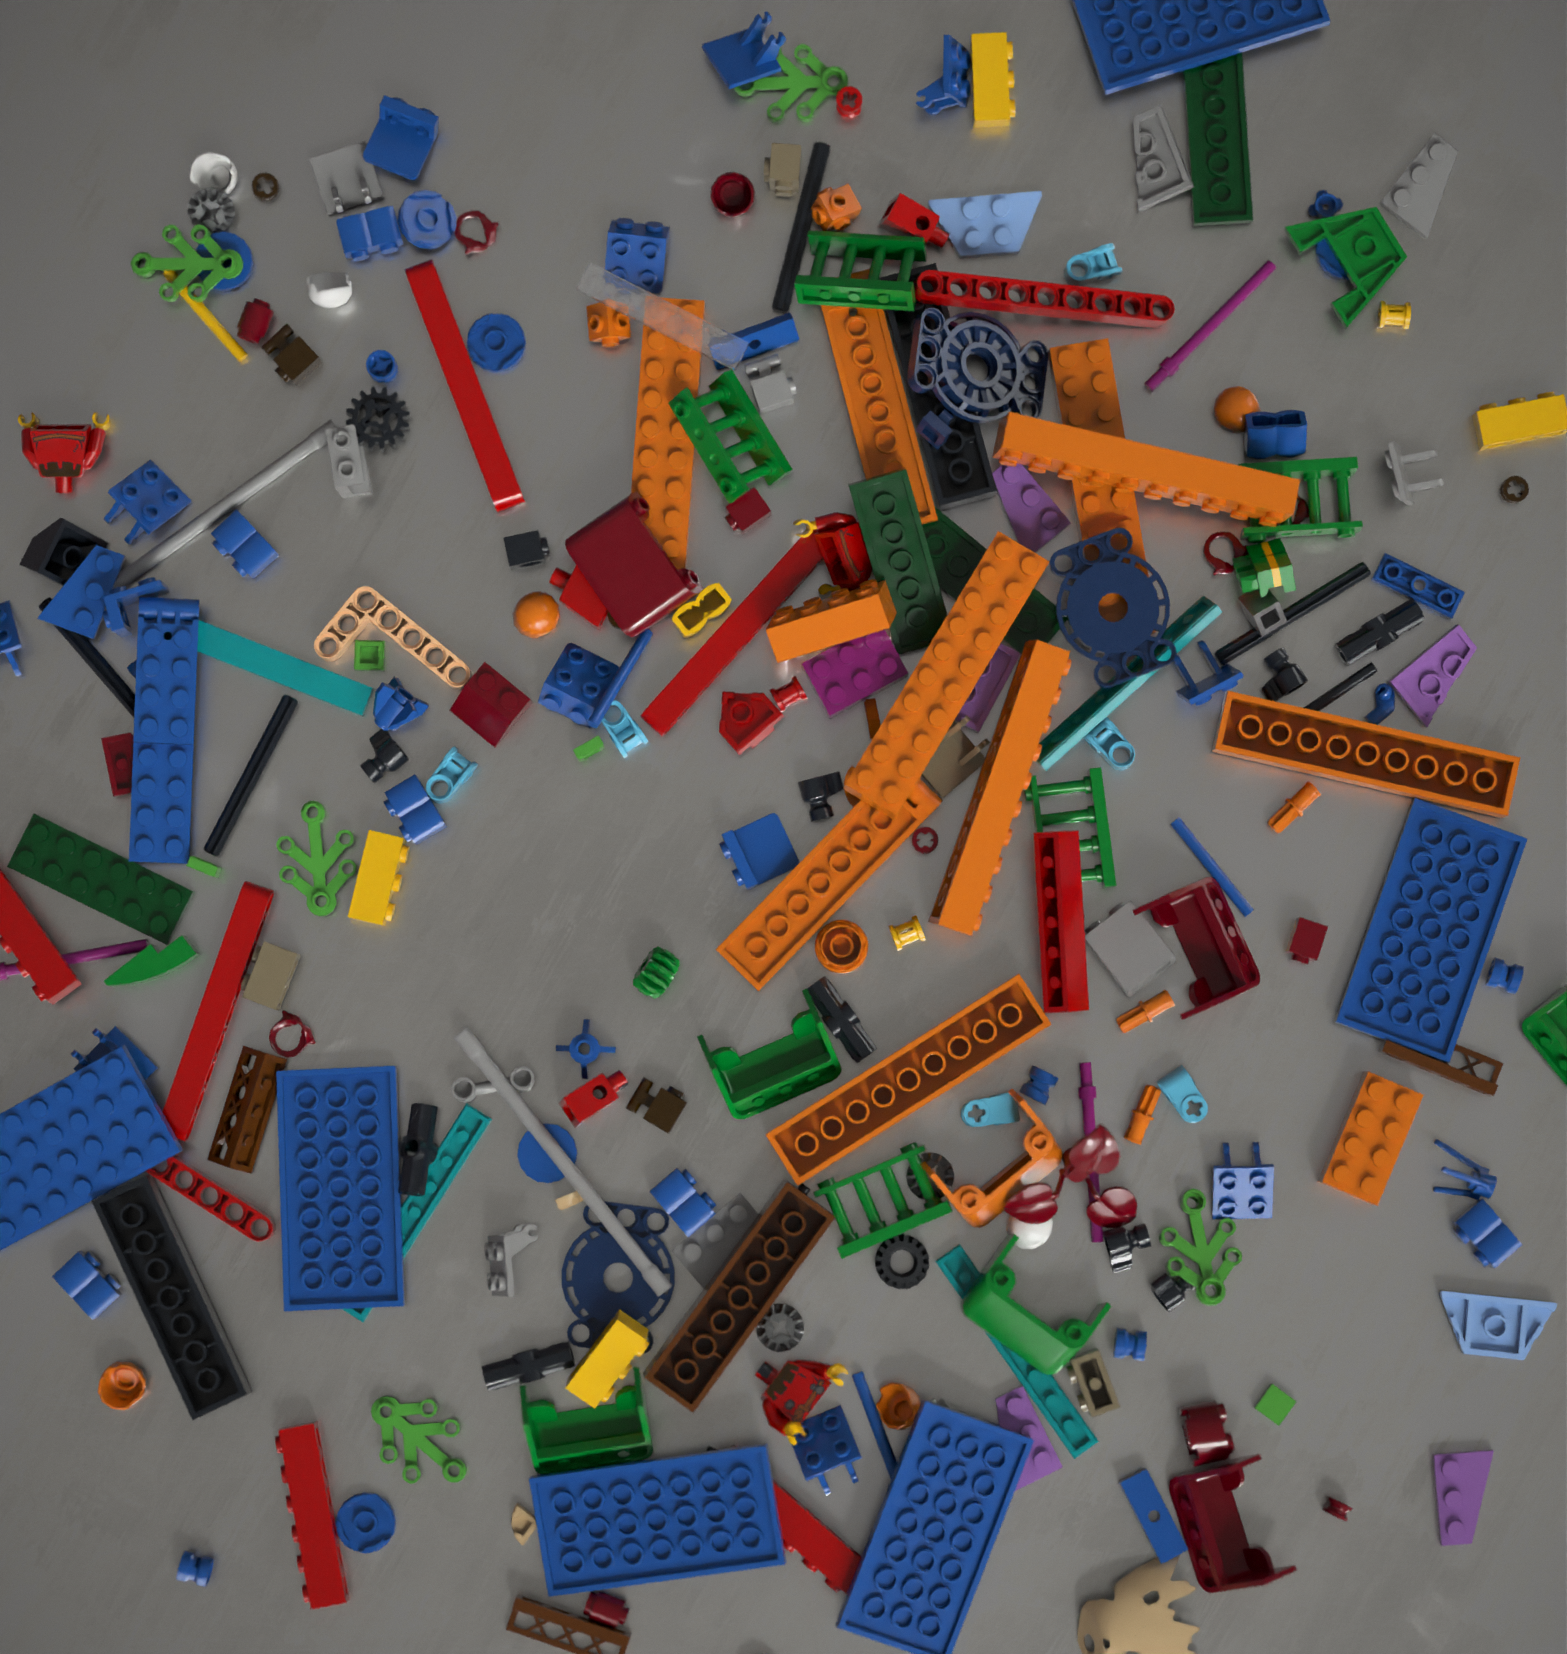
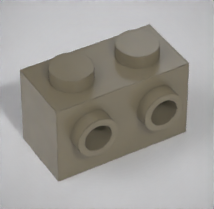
M772 143L771 158L765 157L764 182H769V190L775 191L777 196L790 197L793 193H799L802 159L801 145Z
M265 941L262 947L258 945L251 961L255 963L251 974L247 973L241 985V990L244 991L242 997L280 1011L301 955Z
M1095 1348L1074 1356L1070 1360L1071 1365L1067 1366L1066 1370L1071 1383H1078L1082 1394L1077 1395V1399L1082 1412L1088 1411L1089 1415L1093 1418L1120 1408L1100 1351Z

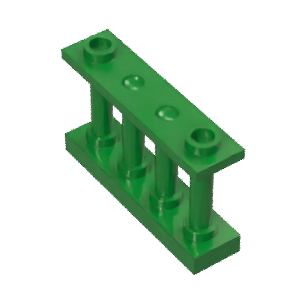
M808 230L807 236L810 252L815 257L810 276L796 275L794 285L798 304L903 311L915 310L916 297L913 282H909L914 261H927L923 237ZM827 256L844 257L839 277L822 276ZM856 258L872 259L868 279L851 278ZM885 259L901 260L897 281L880 280Z
M732 369L724 372L708 386L711 391L694 398L690 390L685 388L668 402L729 504L736 501L749 490L747 483L764 477L768 486H771L793 470ZM717 401L726 416L709 423L700 408ZM733 426L741 442L724 448L716 433ZM748 451L756 467L739 473L731 458Z
M1357 457L1238 464L1239 466L1286 477L1303 478V481L1307 482L1310 524L1292 525V518L1289 517L1280 526L1262 527L1259 524V519L1250 518V527L1243 528L1240 533L1241 540L1248 539L1249 543L1266 542V538L1337 534L1338 538L1354 537L1355 533H1359L1363 527L1362 521H1351L1348 479L1351 478V475H1355L1358 469ZM1333 476V479L1336 480L1339 522L1322 523L1318 482L1321 480V477Z
M1101 767L1090 768L1087 771L1088 776H1083V780L1037 785L1036 775L1032 776L1028 788L1024 789L1026 802H1032L1035 833L1043 832V826L1089 821V824L1094 823L1096 835H1091L1090 839L1079 840L1080 852L1092 850L1093 853H1098L1099 864L1095 865V868L1082 869V881L1096 880L1097 883L1102 882L1103 889L1117 886ZM1083 791L1091 796L1092 805L1087 806V809L1041 815L1039 797Z
M913 1142L900 1148L902 1154L840 1181L835 1182L834 1177L817 1184L819 1190L814 1191L813 1194L815 1198L825 1194L843 1236L841 1239L842 1245L837 1247L841 1259L953 1211L949 1200L942 1202L940 1197H936L927 1173L920 1166L922 1162L918 1154L927 1150L925 1145L918 1147L917 1143ZM905 1159L908 1160L926 1201L924 1203L925 1209L915 1214L913 1209L909 1210L891 1168V1165ZM880 1171L898 1212V1215H896L898 1221L886 1225L885 1220L881 1221L863 1177ZM849 1183H853L871 1225L868 1227L870 1233L859 1237L857 1232L854 1233L836 1189Z

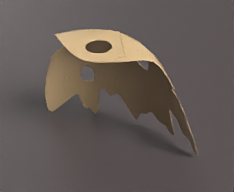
M1180 1555L1163 1564L1159 1562L1158 1558H1155L1133 1570L1115 1584L1113 1601L1103 1598L1089 1600L1083 1605L1078 1626V1645L1082 1654H1125L1127 1651H1134L1140 1654H1196L1189 1651L1187 1646L1191 1643L1192 1635L1197 1633L1200 1628L1174 1621L1175 1610L1168 1608L1170 1602L1196 1590V1587L1189 1585L1187 1581L1170 1580ZM1151 1591H1157L1159 1600L1156 1603L1147 1605L1143 1601V1596ZM1086 1634H1089L1094 1641L1095 1649L1093 1653L1089 1652L1086 1648ZM1103 1639L1109 1640L1110 1648L1105 1650Z

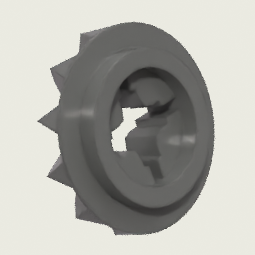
M207 188L196 192L191 197L187 214L192 220V225H203L210 232L217 233L222 230L226 231L232 224L235 217V208L233 202L225 193L217 189ZM206 207L210 210L219 207L215 214L216 218L212 215L203 216L206 212Z
M937 1153L919 1155L921 1162L925 1161L931 1169L938 1165L936 1175L951 1190L954 1182V1171L950 1162ZM909 1165L906 1174L907 1184L914 1195L925 1200ZM930 1182L936 1197H944L945 1195L934 1182Z
M774 1304L756 1326V1332L760 1342L766 1348L775 1352H784L791 1350L800 1342L804 1333V1323L799 1312L793 1307L786 1304ZM788 1317L785 1328L791 1336L780 1333L772 1339L775 1328L769 1320L780 1323Z

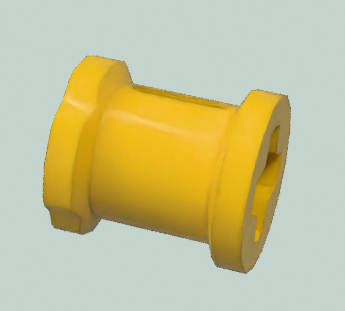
M1380 301L1378 327L1383 328L1384 325L1402 326L1403 329L1409 328L1411 318L1410 302H1405L1404 305H1396Z
M916 915L912 916L910 921L903 924L888 926L897 950H901L903 945L918 939L920 941L926 940Z

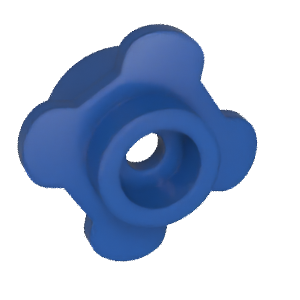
M1320 190L1316 194L1317 199L1314 204L1309 206L1308 213L1312 217L1317 216L1321 219L1335 216L1337 210L1342 209L1343 202L1340 198H1336L1326 190ZM1323 205H1327L1328 209L1324 210Z

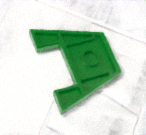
M1377 207L1286 226L1284 228L1299 254L1325 239L1355 289L1330 304L1345 329L1407 258V255Z

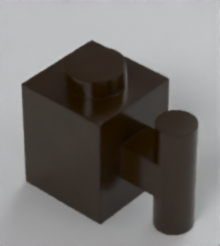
M286 323L261 348L268 356L277 348L281 351L273 359L278 366L274 371L285 383L291 380L297 386L322 361L300 336L291 343L287 341L295 331Z
M643 1077L628 1102L626 1109L636 1114L641 1104L645 1105L649 1109L643 1119L670 1134L687 1105V1102L682 1100L685 1094L669 1086L667 1090L661 1087L656 1097L648 1094L653 1082Z

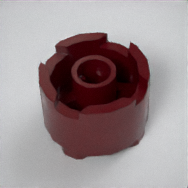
M1213 1400L1179 1408L1180 1416H1186L1187 1418L1184 1420L1185 1425L1182 1426L1189 1455L1195 1454L1196 1456L1192 1460L1193 1467L1228 1460L1229 1454H1233L1235 1449L1231 1433H1225L1223 1426L1226 1424L1225 1421H1227L1224 1404H1217Z

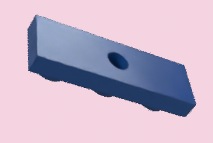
M789 312L718 338L707 344L715 368L719 370L800 339L793 317Z
M1387 553L1383 554L1371 581L1403 597L1413 598L1416 603L1450 620L1453 618L1465 594L1464 591ZM1415 581H1419L1423 584L1422 590L1419 591L1415 589Z
M1144 1468L1120 1481L1119 1484L1159 1562L1163 1564L1187 1551L1188 1548L1147 1469ZM1152 1510L1157 1512V1518L1154 1521H1150L1148 1518Z

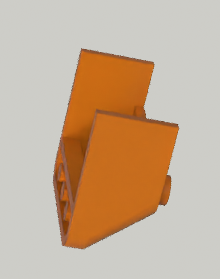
M1013 1088L1008 1093L1034 1125L1023 1137V1146L1026 1151L980 1189L973 1184H964L951 1193L925 1161L920 1164L960 1215L972 1227L980 1228L989 1224L1004 1211L1003 1206L1011 1196L1022 1188L1041 1181L1062 1161V1149L1051 1132Z

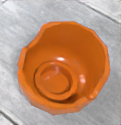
M1241 386L1224 389L1216 397L1214 413L1219 424L1236 434L1245 431L1246 414L1261 412L1256 396L1250 390Z
M541 591L523 596L513 611L514 626L522 635L530 638H539L550 633L556 627L560 618L557 602L551 595Z
M115 1362L106 1368L101 1375L98 1394L102 1402L111 1409H129L132 1404L143 1396L146 1387V1377L142 1369L131 1362Z
M891 1382L881 1387L880 1392L882 1396L878 1403H876L881 1421L888 1428L905 1430L913 1425L921 1404L919 1395L910 1386Z

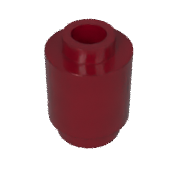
M254 298L253 302L246 301L236 327L238 329L236 336L258 345L260 339H264L274 314L269 309L271 305L257 298Z
M591 1591L583 1615L589 1616L591 1621L616 1629L618 1624L624 1626L630 1608L625 1607L626 1600L601 1591L598 1594Z

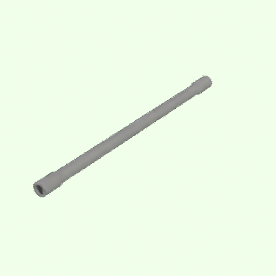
M330 419L313 431L308 438L122 570L118 575L114 588L127 586L316 449L326 445L325 429L336 427L333 421Z
M467 1027L454 1037L456 1042L467 1056L476 1063L639 1269L642 1277L659 1297L672 1284L657 1265L651 1262L488 1056L484 1047L471 1030Z

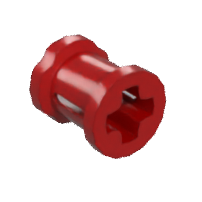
M846 86L838 92L836 96V110L841 117L853 119L860 114L862 95L857 88ZM844 99L854 100V107H851L849 104L844 106Z
M796 676L792 677L789 683L778 689L772 688L769 690L781 713L786 711V707L801 699L803 701L808 699Z

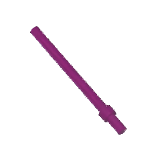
M1267 260L1170 358L1166 357L1158 365L1159 369L1144 383L1146 388L1153 392L1167 377L1171 378L1179 370L1178 366L1276 269V266L1270 260Z
M147 939L61 955L68 965L141 952L149 945ZM0 962V981L9 979L11 975L21 974L14 963L6 964V962Z
M1091 1062L1079 1063L1081 1087H1078L1079 1099H1082L1084 1137L1096 1128L1094 1098H1097L1096 1086H1093ZM1093 1171L1090 1174V1179L1100 1195L1099 1173ZM1088 1188L1089 1203H1091L1096 1199L1092 1196ZM1090 1220L1091 1242H1103V1227L1094 1224Z

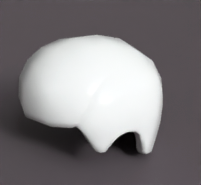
M207 151L198 155L192 162L190 180L197 186L199 191L212 188L228 195L237 184V169L231 159L224 154Z
M328 272L314 274L307 278L309 298L318 306L337 308L346 304L352 296V282L349 281L348 274Z
M1009 1215L1006 1231L1008 1236L1015 1234L1019 1237L1015 1245L1021 1249H1035L1048 1240L1052 1231L1053 1220L1051 1218L1041 1224H1027Z

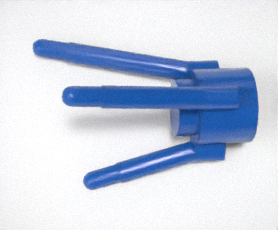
M1438 1139L1434 1141L1435 1145L1477 1172L1472 1171L1470 1175L1454 1169L1442 1167L1441 1171L1443 1173L1467 1181L1466 1188L1470 1190L1435 1186L1433 1191L1471 1197L1479 1200L1480 1196L1489 1199L1496 1187L1497 1177L1489 1174L1488 1168L1478 1165Z

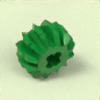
M660 947L653 948L635 973L633 986L646 996H650L653 999L658 998L674 979L680 965V960L666 949Z

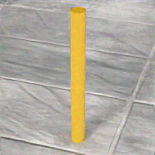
M165 270L162 274L169 283H172L179 276L174 270ZM187 285L179 294L239 362L243 361L248 356L246 351L203 302H195L188 296L189 286Z

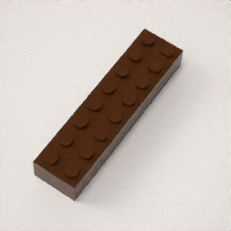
M784 1179L643 1372L644 1378L694 1413L836 1217Z

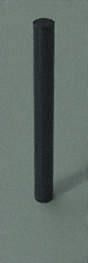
M1370 662L1303 708L1315 711L1322 710L1377 673L1376 667Z

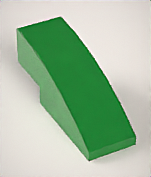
M181 935L162 951L156 945L150 944L106 978L104 982L107 986H124L147 982L165 976L187 965L201 954L187 936Z

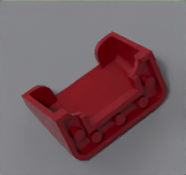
M637 491L621 500L565 540V546L569 555L619 628L629 637H636L653 627L703 590L698 575L694 571L685 568L677 570L644 522L649 518V504Z

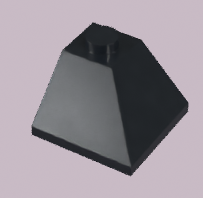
M59 518L32 538L19 565L64 586L94 547L98 545L106 548L108 542L63 518Z

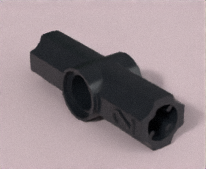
M1411 598L1388 613L1384 614L1383 612L1361 626V629L1346 636L1336 643L1335 646L1343 661L1349 666L1372 651L1376 650L1377 652L1399 638V635L1424 621L1425 617L1419 605Z
M826 976L807 988L814 1005L823 1016L821 1017L834 1037L836 1039L839 1038L856 1063H859L877 1050L875 1044L859 1024L861 1021L846 1000L843 1001L837 990Z
M413 1103L411 1105L407 1135L399 1143V1154L403 1158L398 1193L411 1196H425L429 1165L434 1162L438 1154L437 1145L433 1141L438 1111L437 1106L422 1103Z
M568 1341L540 1350L535 1348L512 1355V1358L481 1367L487 1389L491 1391L515 1383L525 1384L545 1378L547 1374L569 1369L576 1365Z

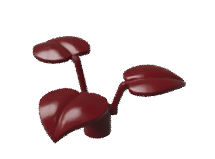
M1099 1124L1090 1134L1080 1139L1072 1148L1067 1149L1063 1153L1064 1168L1059 1170L1060 1176L1054 1192H1052L1051 1186L1047 1183H1034L1022 1188L1011 1196L1004 1204L1003 1209L1007 1214L1027 1224L1047 1222L1058 1210L1057 1202L1054 1199L1060 1196L1065 1177L1073 1182L1086 1181L1092 1196L1096 1199L1087 1205V1215L1098 1226L1117 1228L1132 1222L1136 1218L1137 1201L1134 1194L1124 1187H1110L1104 1190L1100 1196L1090 1179V1174L1093 1171L1099 1174L1111 1172L1118 1165L1120 1159L1118 1145L1114 1137L1104 1125Z

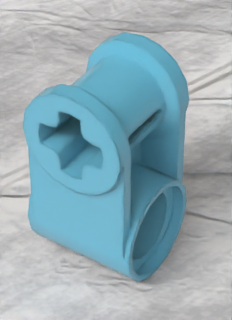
M1105 244L1091 251L1071 257L1063 272L1066 283L1074 286H1083L1121 274L1123 272L1122 267H1118L1113 253L1115 249L1114 244ZM1073 265L1082 266L1085 270V275L1082 277L1073 275L1071 267Z
M614 700L611 706L620 709V719L616 722H609L603 718L601 722L610 734L611 740L625 758L628 756L627 752L639 744H646L649 741L635 720H632L624 706ZM632 735H635L633 738H631V739L628 740L627 742L623 743V741H625L626 739H628V738L631 737Z
M1108 717L1102 720L1084 737L1089 746L1100 754L1113 769L1122 771L1132 765L1135 750ZM1106 730L1102 735L1096 738L1101 732ZM1117 749H1125L1129 753V760L1125 763H1118L1113 758V752Z
M453 746L442 759L436 771L426 783L428 796L437 804L447 803L470 778L478 763L475 761L470 762L458 753L457 747ZM453 762H456L458 765H460V766H461L462 768H464V769H461L460 767H458V766H457L456 764H454ZM445 782L448 785L447 793L443 796L434 795L432 793L434 784Z
M1182 1065L1157 1081L1163 1094L1173 1104L1184 1121L1196 1123L1206 1116L1208 1105L1196 1088L1193 1079ZM1189 1101L1193 1105L1196 1103L1200 1105L1198 1117L1195 1114H1187L1186 1110L1189 1108Z
M1009 1093L966 1102L961 1109L962 1121L970 1127L992 1124L1001 1125L1020 1121L1018 1105ZM973 1105L976 1106V1109L983 1112L981 1116H978V1122H975L974 1118L968 1117V1112L973 1110Z

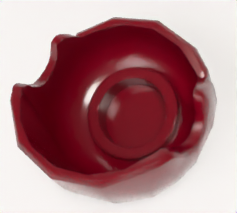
M727 172L717 177L711 186L710 199L719 213L728 217H738L747 213L754 204L755 189L753 183L745 175Z

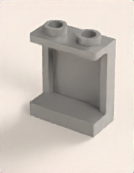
M351 424L325 429L336 490L343 498L371 494L372 489L364 444L359 447V437L357 436L355 425Z
M1129 901L1127 904L1119 903L1110 910V917L1102 923L1099 920L1094 922L1085 930L1087 933L1085 935V943L1088 947H1091L1128 997L1132 996L1176 962L1175 955L1141 913L1134 915L1132 910L1136 909V906L1132 901Z

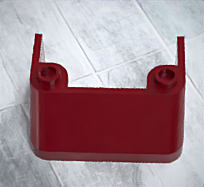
M1203 878L1132 910L1134 915H1138L1150 909L1152 918L1157 924L1164 928L1173 925L1197 978L1189 986V999L1195 1007L1180 1014L1182 1020L1259 985L1260 973L1224 893L1214 878Z
M1260 1454L1228 1459L1189 1471L1172 1478L1169 1483V1491L1197 1581L1201 1588L1208 1593L1264 1586L1297 1571L1295 1565L1274 1568L1271 1557L1264 1548L1249 1546L1232 1490L1238 1489L1243 1485L1245 1480L1243 1467L1262 1460Z

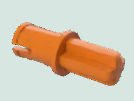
M1307 782L1291 799H1285L1286 804L1267 821L1269 827L1274 832L1281 833L1297 816L1302 817V812L1317 797H1320L1321 793L1313 784Z
M1163 990V992L1145 1002L1139 1001L1138 1006L1117 1017L1116 1023L1120 1030L1126 1033L1147 1020L1152 1022L1153 1017L1174 1007L1175 1004L1167 990Z
M1152 1085L1145 1086L1136 1110L1132 1109L1131 1111L1133 1115L1123 1138L1141 1145L1150 1120H1154L1152 1113L1161 1094L1159 1088Z

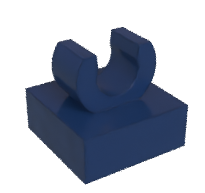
M930 410L921 420L916 431L938 450L953 431L948 425L954 417L946 410L937 417Z

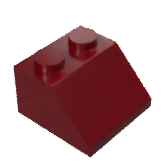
M484 662L466 683L449 711L496 748L533 702L495 669Z

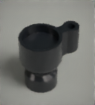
M1284 647L1274 651L1264 659L1268 668L1273 669L1275 674L1261 690L1268 700L1276 702L1308 682L1300 666L1289 662V655Z
M380 729L369 738L375 752V757L367 759L360 766L373 783H376L383 777L385 771H396L409 758L390 734Z
M840 771L798 782L802 800L810 805L809 816L811 822L834 816L832 806L828 804L827 799L844 788Z
M1145 1223L1134 1226L1132 1230H1127L1125 1227H1117L1103 1231L1113 1273L1132 1268V1251L1134 1248L1144 1249L1151 1247Z
M1166 1273L1150 1284L1154 1296L1168 1312L1184 1302L1187 1291L1195 1289L1194 1286L1177 1275L1176 1278H1171Z

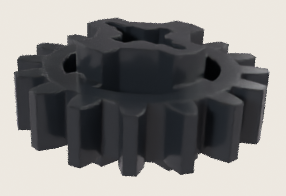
M371 387V394L369 395L363 390L360 391V400L351 399L354 409H346V415L352 417L346 420V425H355L357 436L359 437V447L366 442L371 452L375 445L379 446L381 452H384L385 444L395 448L396 438L402 441L405 439L401 430H409V423L403 421L410 418L408 411H402L406 407V402H397V392L388 396L386 387L382 389L381 393H377L375 387ZM375 402H384L387 403V405H381ZM364 408L366 415L358 423V415L361 409ZM373 416L383 417V423L379 424L377 421H373ZM397 416V425L392 431L390 422ZM373 433L380 435V437H372L368 434Z

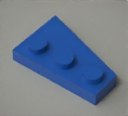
M96 545L37 619L95 639L103 618L102 612L106 610L103 597L110 595L109 590L114 588L125 555Z

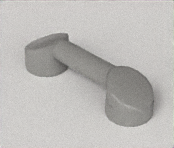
M520 1066L512 1071L507 1080L516 1091L526 1092L533 1087L535 1077L531 1069ZM466 1077L456 1079L451 1086L454 1098L462 1103L471 1102L475 1099L476 1095L497 1091L490 1081L473 1083L471 1079Z

